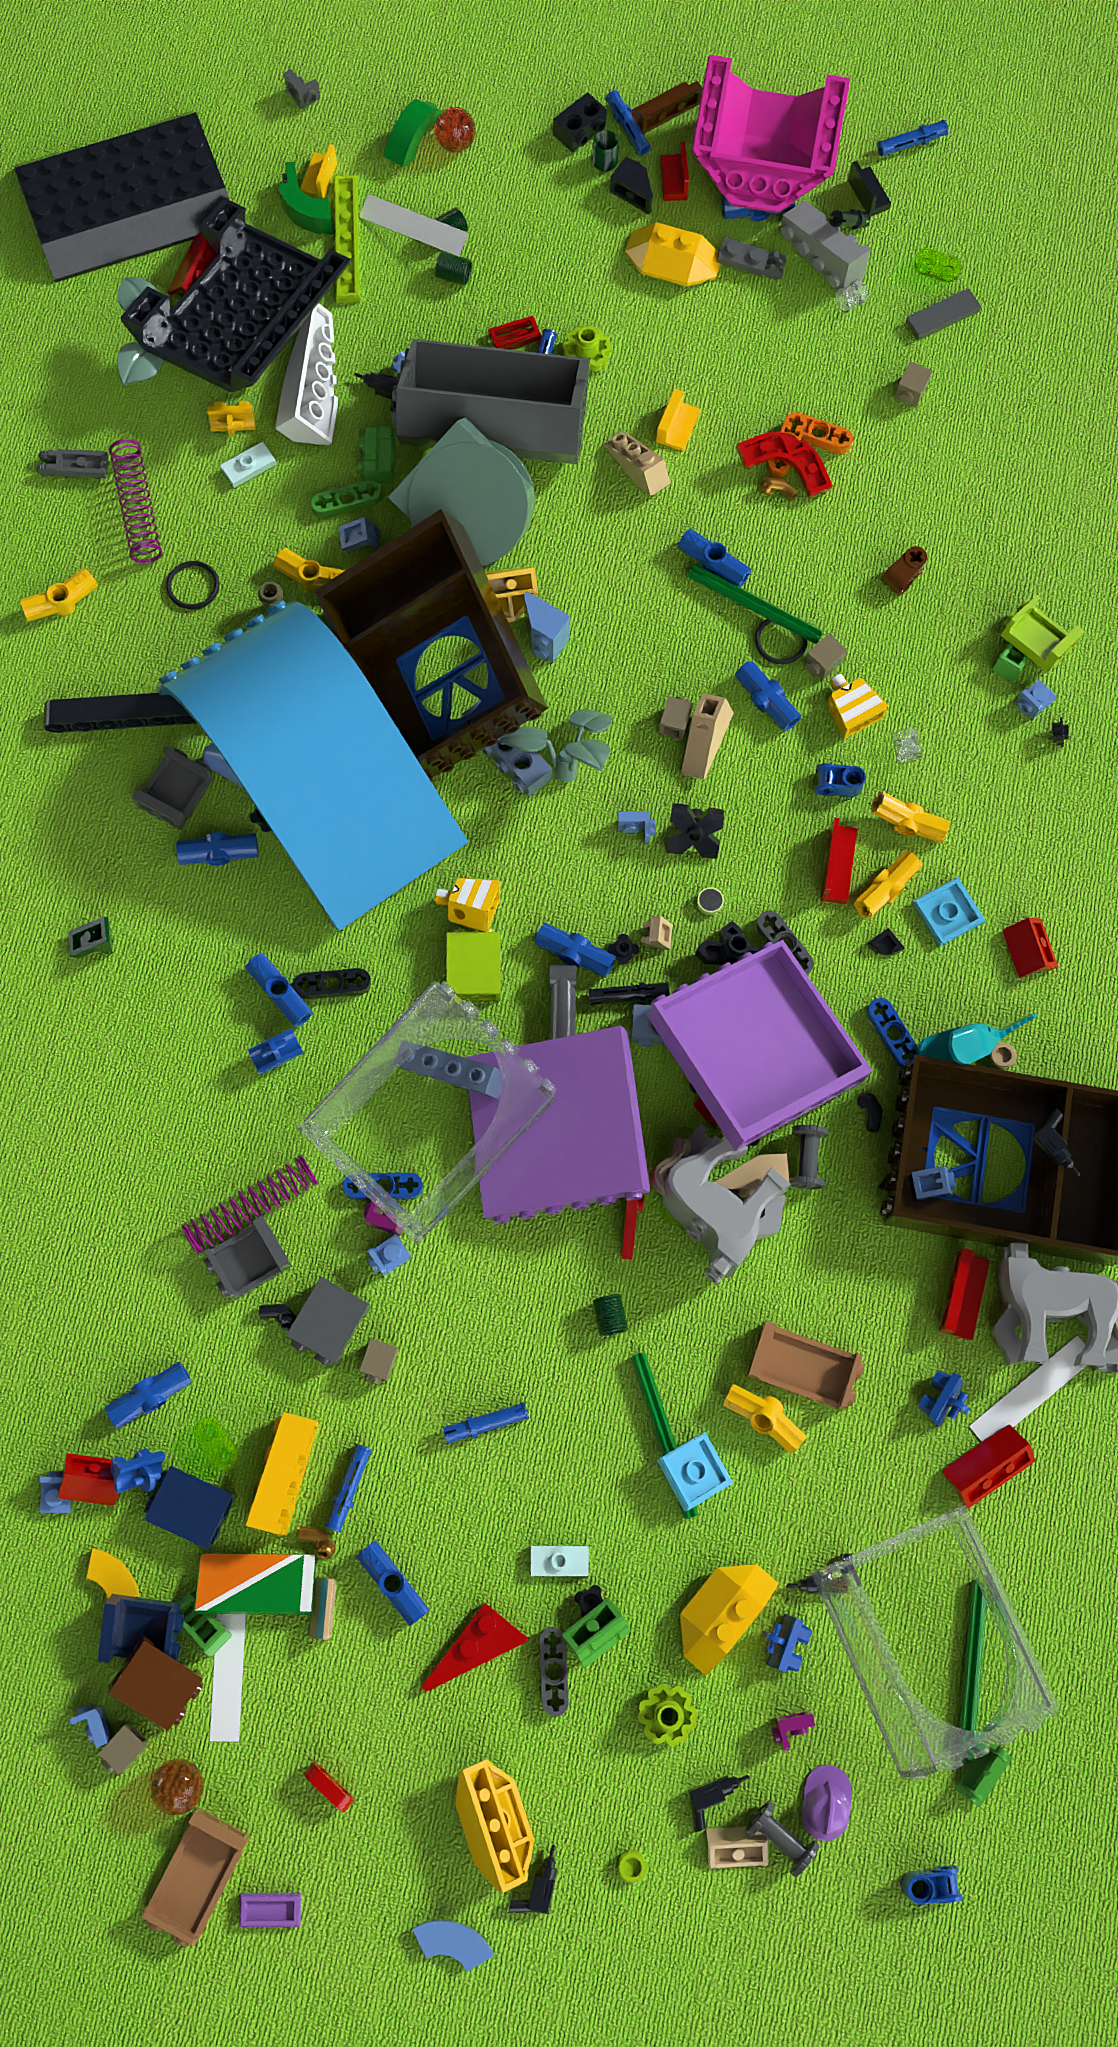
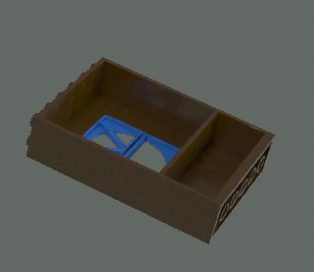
M443 509L438 510L314 590L333 634L352 657L373 688L430 781L438 774L452 770L458 762L474 757L476 752L483 747L494 745L505 734L516 732L520 725L525 722L538 719L542 712L549 709L464 526ZM447 636H460L472 641L480 649L481 652L422 689L416 690L415 675L419 659L427 647L436 640ZM486 663L488 668L487 688H481L464 677V675ZM453 682L481 700L480 704L471 713L459 719H451ZM443 689L441 716L436 717L424 707L422 701Z
M914 1055L910 1062H906L905 1068L901 1069L898 1083L903 1085L901 1095H897L895 1111H899L897 1121L893 1122L891 1137H895L894 1147H890L888 1153V1163L892 1165L890 1174H886L884 1190H888L887 1199L882 1201L880 1216L884 1217L883 1225L1002 1247H1009L1011 1243L1028 1244V1251L1107 1266L1118 1264V1090L971 1064L962 1065L954 1061ZM1055 1108L1063 1115L1055 1130L1068 1144L1067 1150L1073 1155L1074 1167L1078 1170L1080 1176H1076L1071 1169H1065L1063 1165L1059 1166L1054 1160L1052 1161L1033 1139L1034 1134L1041 1129ZM978 1120L977 1146H973L953 1130V1126L965 1121ZM993 1123L1007 1130L1018 1141L1025 1156L1026 1170L1020 1186L1010 1196L995 1202L981 1203L990 1124ZM941 1136H945L974 1159V1161L948 1169V1173H954L955 1179L973 1173L969 1200L953 1193L954 1196L950 1197L944 1195L917 1200L912 1172L935 1168L934 1153Z

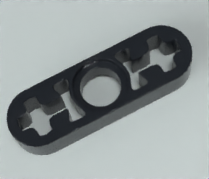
M361 968L307 972L295 977L293 988L302 999L362 995L370 990L371 978L369 973ZM347 976L348 982L356 981L357 976H361L362 980H366V982H362L361 987H357L355 983H347L348 989H345L343 977ZM331 977L339 979V987L335 990H328L325 987L327 979ZM316 979H320L322 991H318L317 986H310L307 992H303V989L299 986H302L303 981L308 980L310 985H317Z

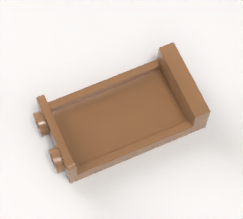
M767 1320L763 1323L746 1377L841 1411L845 1410L847 1405L852 1406L856 1395V1390L852 1388L855 1379L861 1378L865 1363L861 1362L863 1355L858 1353L852 1354L776 1327L777 1324Z
M201 1808L194 1811L176 1852L147 1908L141 1915L146 1920L145 1924L149 1928L157 1932H161L162 1929L173 1935V1941L185 1947H188L189 1944L194 1946L199 1941L251 1838L247 1833Z

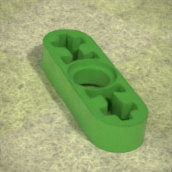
M366 480L319 492L311 499L312 511L318 518H328L375 506L382 500L381 486L377 481ZM372 490L374 496H369L367 491ZM358 492H360L361 500H358ZM343 495H351L354 498L349 504H344L340 501ZM335 498L337 506H334L332 499ZM324 502L326 508L321 509L320 503Z

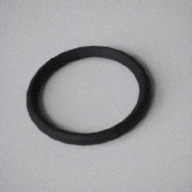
M187 561L179 564L170 572L166 583L167 594L173 603L179 607L199 609L207 606L216 597L219 591V578L214 569L208 564L200 561ZM189 566H199L206 569L214 579V589L211 595L203 602L197 604L183 603L172 592L171 585L174 576L181 569Z
M768 619L763 621L755 633V644L759 654L764 659L775 664L784 665L795 662L802 657L808 646V640L803 638L800 651L791 658L777 659L768 655L761 646L760 635L764 627L772 621Z

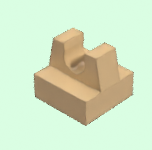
M652 916L650 921L643 922V928L650 931L648 937H642L641 943L645 946L657 947L660 950H669L671 947L673 924L662 916Z

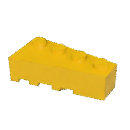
M283 1412L281 1418L277 1417L273 1428L275 1438L272 1446L269 1445L265 1455L266 1465L263 1474H260L257 1482V1493L254 1502L251 1504L246 1526L278 1535H287L319 1422Z

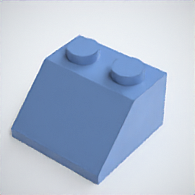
M526 591L524 594V620L531 649L538 658L542 660L547 659L553 663L569 641L570 616Z

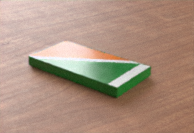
M200 1553L194 1612L196 1614L313 1615L317 1556L316 1554Z

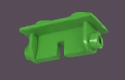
M987 1739L955 1789L980 1808L1013 1757L1002 1747Z

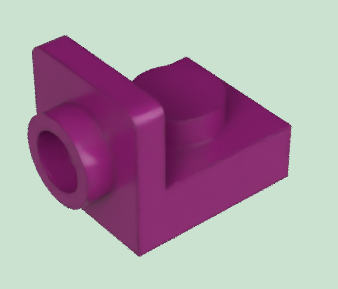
M373 1196L372 1202H368L364 1210L365 1222L372 1228L401 1236L404 1225L398 1220L399 1216L388 1211H383L381 1214L384 1201L378 1196Z
M805 1711L775 1717L776 1726H772L775 1745L780 1744L783 1751L790 1750L787 1732L791 1731V1735L808 1733V1727L815 1726L813 1713Z

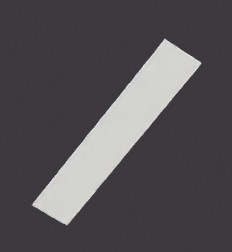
M368 194L359 216L457 256H460L469 234Z
M1077 1335L1052 1356L1048 1363L1040 1366L973 1422L969 1427L983 1442L1006 1425L1014 1427L1087 1365H1082V1367L1074 1366L1076 1356L1085 1347L1084 1342Z
M217 1614V1619L232 1634V1637L214 1654L210 1741L239 1742L246 1614Z

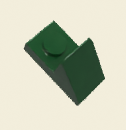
M101 917L69 931L70 957L81 958L95 951L113 954L112 933L108 917Z

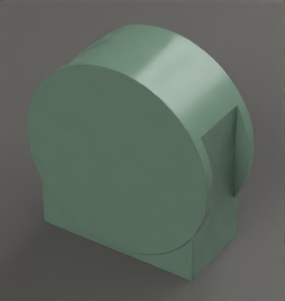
M466 417L456 421L388 497L411 520L413 527L438 510L443 509L464 526L482 566L500 559L520 542L531 524L535 508L533 483L520 459L503 445L488 440Z

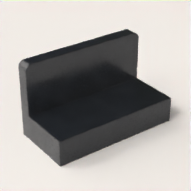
M857 161L852 162L848 182L865 212L873 216L889 210L891 201L872 168L869 166L862 169Z

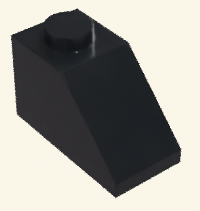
M626 156L611 175L610 193L649 215L652 212L653 194L647 169L640 162Z

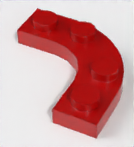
M765 433L736 445V450L745 469L772 460L784 461L794 467L808 498L831 490L833 487L826 468L814 448L804 440L802 442L789 436L788 433Z

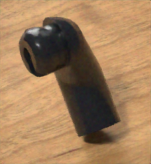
M869 1092L866 1094L862 1093L857 1098V1104L861 1108H865L869 1114L866 1130L879 1132L883 1108L874 1094Z
M286 1304L259 1305L260 1319L275 1318L285 1331H289L297 1318L295 1313Z

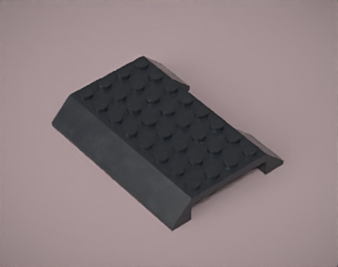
M195 111L149 124V127L61 154L56 152L13 165L55 282L193 240L197 234L201 233L199 226L223 198L229 200L223 179Z
M223 198L199 226V231L218 256L171 311L169 296L147 286L121 316V322L143 350L232 393L254 385L350 265L351 259L329 249L320 260L246 224L245 207Z

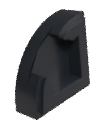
M889 928L866 945L875 953L887 956L898 954L905 949Z

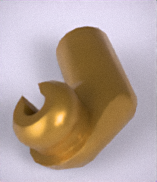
M768 477L763 480L764 483L760 486V490L766 495H771L773 490H776L789 501L794 500L798 494V491L784 479Z
M300 1526L298 1541L313 1542L318 1551L319 1558L323 1560L330 1559L336 1549L329 1533L325 1529Z

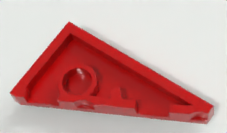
M642 1195L641 1199L627 1200L621 1259L633 1260L638 1211L643 1212L645 1195Z
M484 1603L421 1688L428 1692L526 1643L529 1638L488 1604Z

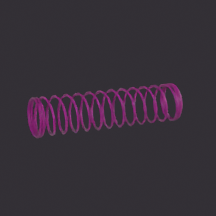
M120 439L110 445L109 453L113 463L112 468L118 489L117 494L120 497L119 503L123 514L122 519L125 523L124 528L127 531L126 538L130 548L129 555L131 560L136 563H152L157 561L163 552L160 542L157 541L159 534L155 532L157 525L154 524L156 518L152 515L154 509L151 507L152 500L148 498L151 493L147 490L149 484L145 481L147 475L144 473L145 466L142 464L144 459L140 456L142 453L141 445L133 439ZM132 443V444L137 445V446L126 445V446H123V447H120V448L116 449V450L112 453V449H113L115 446L119 445V444ZM129 447L138 449L133 454L115 455L120 449ZM137 457L141 458L140 463L129 462L121 466L116 464L118 460L127 461ZM131 464H137L135 466L124 467ZM140 465L143 468L142 471H129L124 474L117 472L120 468L132 469ZM140 474L144 475L143 480L132 479L126 481L125 483L119 481L121 477H135ZM143 482L146 483L145 488H132L127 491L121 489L124 485L133 486ZM144 491L148 493L147 497L136 496L128 500L123 498L126 493L138 494ZM146 499L150 502L149 505H136L131 508L124 506L127 502H141ZM148 507L151 509L150 514L141 513L132 517L126 515L130 510L140 511ZM149 516L153 518L152 522H140L135 525L128 523L131 519H144ZM150 525L155 527L153 531H141L136 534L130 532L134 527L143 528ZM153 533L157 536L156 539H145L139 542L131 540L135 536H147ZM143 548H155L150 551H138ZM156 550L160 551L157 556L149 559H138L133 556L134 552L151 553Z
M303 1156L295 1157L294 1160L304 1184L288 1163H285V1167L294 1188L279 1169L275 1170L286 1196L269 1174H266L276 1201L262 1182L257 1180L267 1207L250 1185L247 1186L258 1213L241 1191H238V1195L248 1218L233 1198L228 1197L240 1226L222 1202H219V1206L230 1231L215 1211L209 1208L221 1237L202 1213H200V1217L211 1242L193 1219H190L200 1244L186 1223L181 1224V1228L194 1251L199 1255L205 1250L201 1236L210 1246H214V1240L209 1228L219 1240H224L219 1223L228 1234L233 1235V1229L227 1215L237 1228L242 1230L243 1225L237 1210L249 1224H252V1218L246 1204L257 1217L262 1216L256 1199L268 1213H271V1207L264 1191L277 1207H280L281 1204L273 1185L287 1202L290 1201V1197L283 1180L292 1192L299 1196V1190L291 1172L301 1186L308 1191L309 1187L300 1166L308 1175L313 1186L318 1185V1181Z

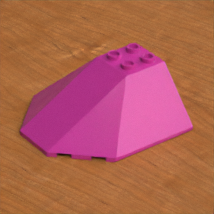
M708 55L692 152L731 206L779 213L834 174L850 85L849 78L827 74L825 87L799 96L752 89L730 71L732 58Z

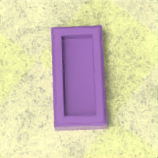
M302 1892L241 1893L239 1927H300Z

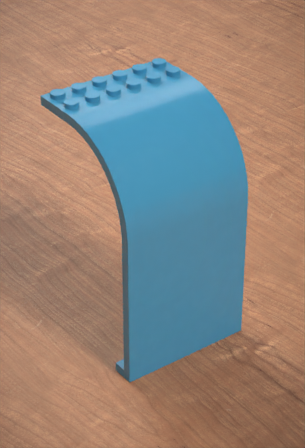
M281 601L266 609L268 615L263 617L261 614L245 623L247 628L243 631L241 628L235 629L223 638L226 642L221 645L219 642L213 643L202 650L204 656L198 659L195 656L180 665L182 670L176 673L173 670L158 679L160 684L155 687L160 695H171L205 732L328 915V921L332 927L340 931L467 844L468 840L373 688L340 641L305 605L297 601L286 604L284 601Z

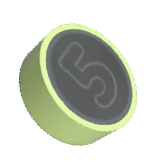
M712 887L703 889L697 899L699 910L706 915L717 914L722 909L724 903L723 894L718 889Z

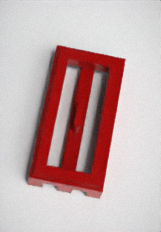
M534 316L488 329V336L491 338L494 348L511 350L540 341L541 333ZM528 326H532V327H530V328H526V329H523V330H520V331H519V329H521V328H525V327H528ZM510 332V334L503 335V336H500V337H497V338H496V336H498V335H502V334H505V333Z

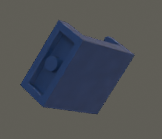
M170 1466L168 1470L165 1469L162 1472L161 1478L158 1480L157 1485L160 1488L156 1496H152L146 1504L144 1513H147L144 1520L205 1549H212L237 1495L190 1475L179 1468Z
M112 1594L104 1604L98 1661L109 1663L113 1657L127 1658L142 1635L152 1640L156 1648L173 1659L178 1660L181 1644L176 1643L177 1633H181L184 1623V1614H180L181 1603Z

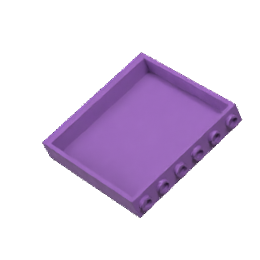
M783 940L775 944L768 942L757 953L752 954L748 952L741 956L738 962L732 965L728 962L719 967L716 973L709 975V973L703 974L690 986L683 984L675 989L673 994L667 997L665 994L657 997L651 1002L652 1007L647 1013V1017L735 1151L859 1085L873 1072Z
M622 1026L465 1057L494 1066L507 1073L498 1099L469 1090L484 1218L493 1220L494 1224L510 1222V1217L519 1216L520 1219H530L536 1217L538 1212L546 1211V1214H558L562 1212V1208L566 1207L580 1210L588 1208L589 1203L599 1202V1205H609L615 1203L617 1198L625 1197L626 1200H637L642 1198V1194L650 1193L628 1031Z

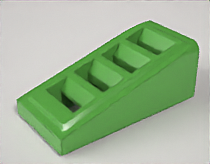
M1009 643L992 670L1006 680L1014 682L1029 658Z
M189 1591L178 1602L181 1603L180 1614H183L192 1604L195 1605L196 1596L192 1591ZM193 1609L184 1618L183 1629L199 1648L211 1657L232 1637V1634L213 1614H203L191 1627L189 1624L199 1615ZM210 1622L211 1625L199 1635L198 1632Z

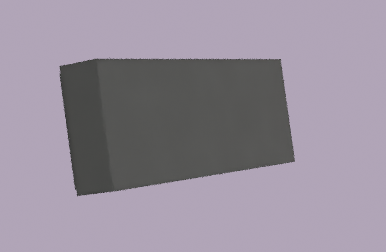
M968 288L908 316L906 324L916 339L920 340L978 313L981 305Z

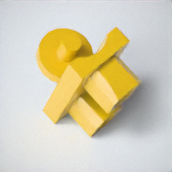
M239 401L234 406H227L224 402H214L213 406L207 408L211 432L228 431L229 437L235 436V431L255 430L253 407L249 401Z

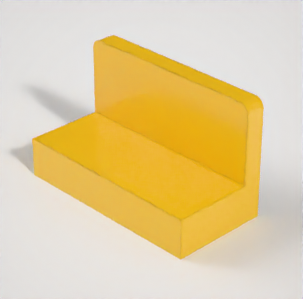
M329 144L326 155L313 153L300 188L304 194L317 199L325 198L337 166L334 145Z
M674 388L658 426L656 442L684 451L699 416L700 409L682 403L684 391Z

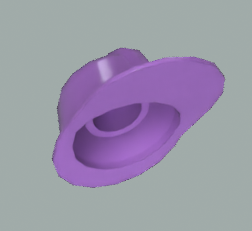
M821 1765L813 1769L807 1777L805 1784L802 1822L809 1834L822 1841H830L840 1837L846 1830L849 1822L852 1797L851 1783L847 1775L838 1767Z

